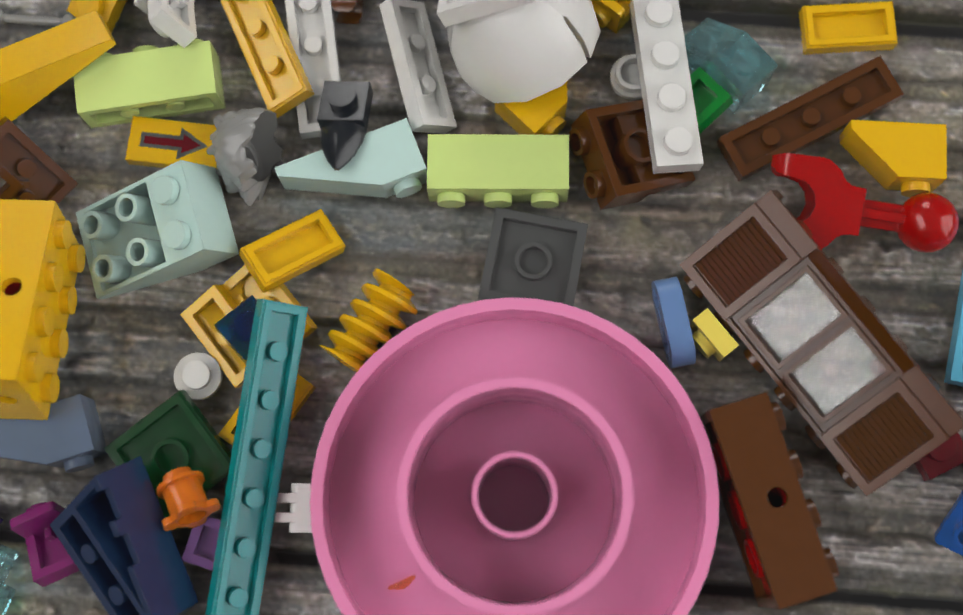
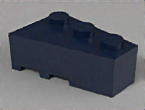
M141 456L96 475L50 524V527L109 615H184L199 602L172 533L163 529L161 521L165 516Z

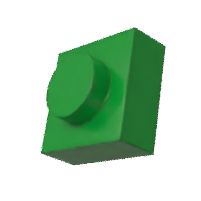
M698 67L690 75L700 135L733 104V99L701 67Z

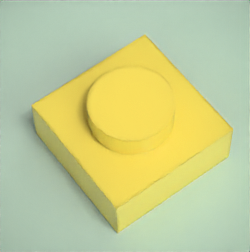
M708 308L690 323V327L694 331L692 334L694 345L706 358L714 355L720 362L739 346Z

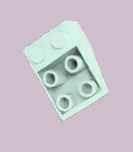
M179 160L76 212L97 299H107L200 272L239 254L215 167Z

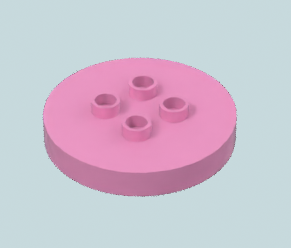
M509 297L485 299L457 305L437 312L409 326L376 351L352 377L338 398L325 424L317 448L311 479V529L316 555L324 580L343 615H688L707 577L715 549L719 523L717 471L710 441L701 418L687 392L666 365L634 336L608 320L563 303L534 298Z

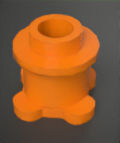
M179 467L167 472L162 478L163 482L156 488L157 496L165 500L170 515L161 521L165 531L201 526L207 522V518L212 513L221 508L217 498L207 499L202 486L205 482L203 472L191 470L190 467Z

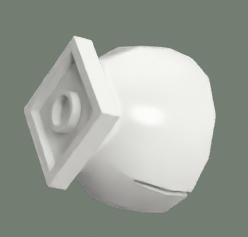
M439 0L436 12L443 25L447 27L450 52L459 75L474 92L493 103L527 102L561 87L587 63L586 57L591 58L601 33L591 0Z

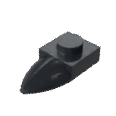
M324 81L317 121L321 129L323 153L334 170L339 171L355 156L363 143L373 99V90L370 82Z

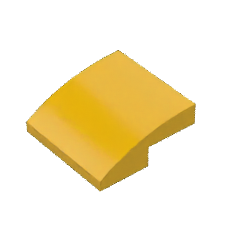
M246 265L242 266L222 285H212L180 314L208 353L218 362L221 370L235 388L241 387L244 381L257 299L301 306L284 283L263 293ZM308 314L303 340L318 328Z

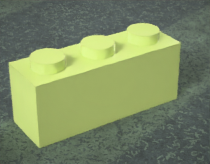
M195 39L185 48L179 44L161 48L152 45H142L128 53L113 55L112 53L105 52L73 76L77 114L90 128L131 123L133 116L157 119L225 108L220 58L210 40Z
M428 134L427 192L429 201H437L438 206L445 208L463 207L465 202H484V205L490 208L510 207L512 202H531V206L536 208L557 207L559 202H567L569 194V135Z

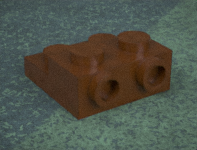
M643 100L586 109L571 124L572 129L569 132L570 149L575 156H582L587 170L583 179L584 189L589 198L597 199L600 210L637 203L648 195L684 188L696 180L693 171L653 174Z

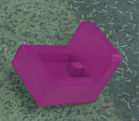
M54 501L34 504L25 513L10 519L11 530L25 538L33 582L42 587L80 571L50 527V524L65 509Z

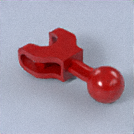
M778 153L772 156V173L797 182L804 191L805 206L800 216L796 219L802 220L813 233L811 237L821 249L828 246L836 237L841 235L859 236L860 227L897 232L900 240L908 248L920 253H933L947 247L954 240L958 232L959 216L957 210L942 195L930 192L920 193L910 197L903 204L865 199L867 188L852 186L845 179L842 170L828 158L792 153Z

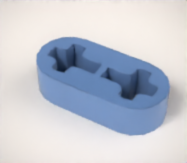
M677 276L652 281V297L668 365L670 368L695 364L696 351L683 292Z

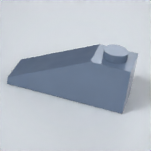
M81 394L51 403L48 420L0 419V458L64 468L66 473H71L94 466L93 458L107 454L104 450L106 443L95 401Z

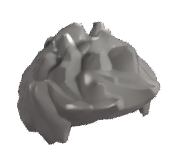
M260 107L240 109L238 112L229 111L223 116L218 114L213 119L217 130L210 135V140H212L213 144L207 148V154L214 155L218 168L216 173L222 175L226 191L229 194L239 192L247 206H252L256 199H263L271 177L272 168L282 160V152L284 150L276 143L274 136L278 125L276 113Z

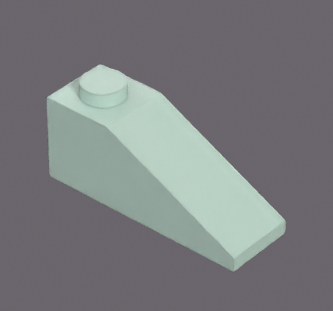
M407 118L367 132L355 156L339 171L334 170L328 163L323 149L274 167L284 189L382 198L396 194L397 198H404L417 193L422 189V184L427 183V168Z

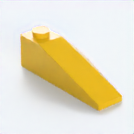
M96 10L0 49V120L6 116L11 122L116 45L106 23Z

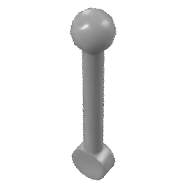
M0 9V27L6 23L58 26L76 18L72 14H66L62 18L6 14Z

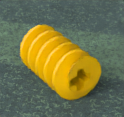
M375 268L372 273L379 286L365 283L361 287L368 302L356 298L350 302L357 317L347 314H341L339 317V321L346 332L332 329L327 333L335 347L330 348L319 345L323 350L356 373L366 360L379 350L377 346L379 342L385 344L393 338L388 331L390 327L401 330L407 328V325L400 317L402 311L413 315L419 312L411 301V298L415 296L414 293L400 281L378 268Z

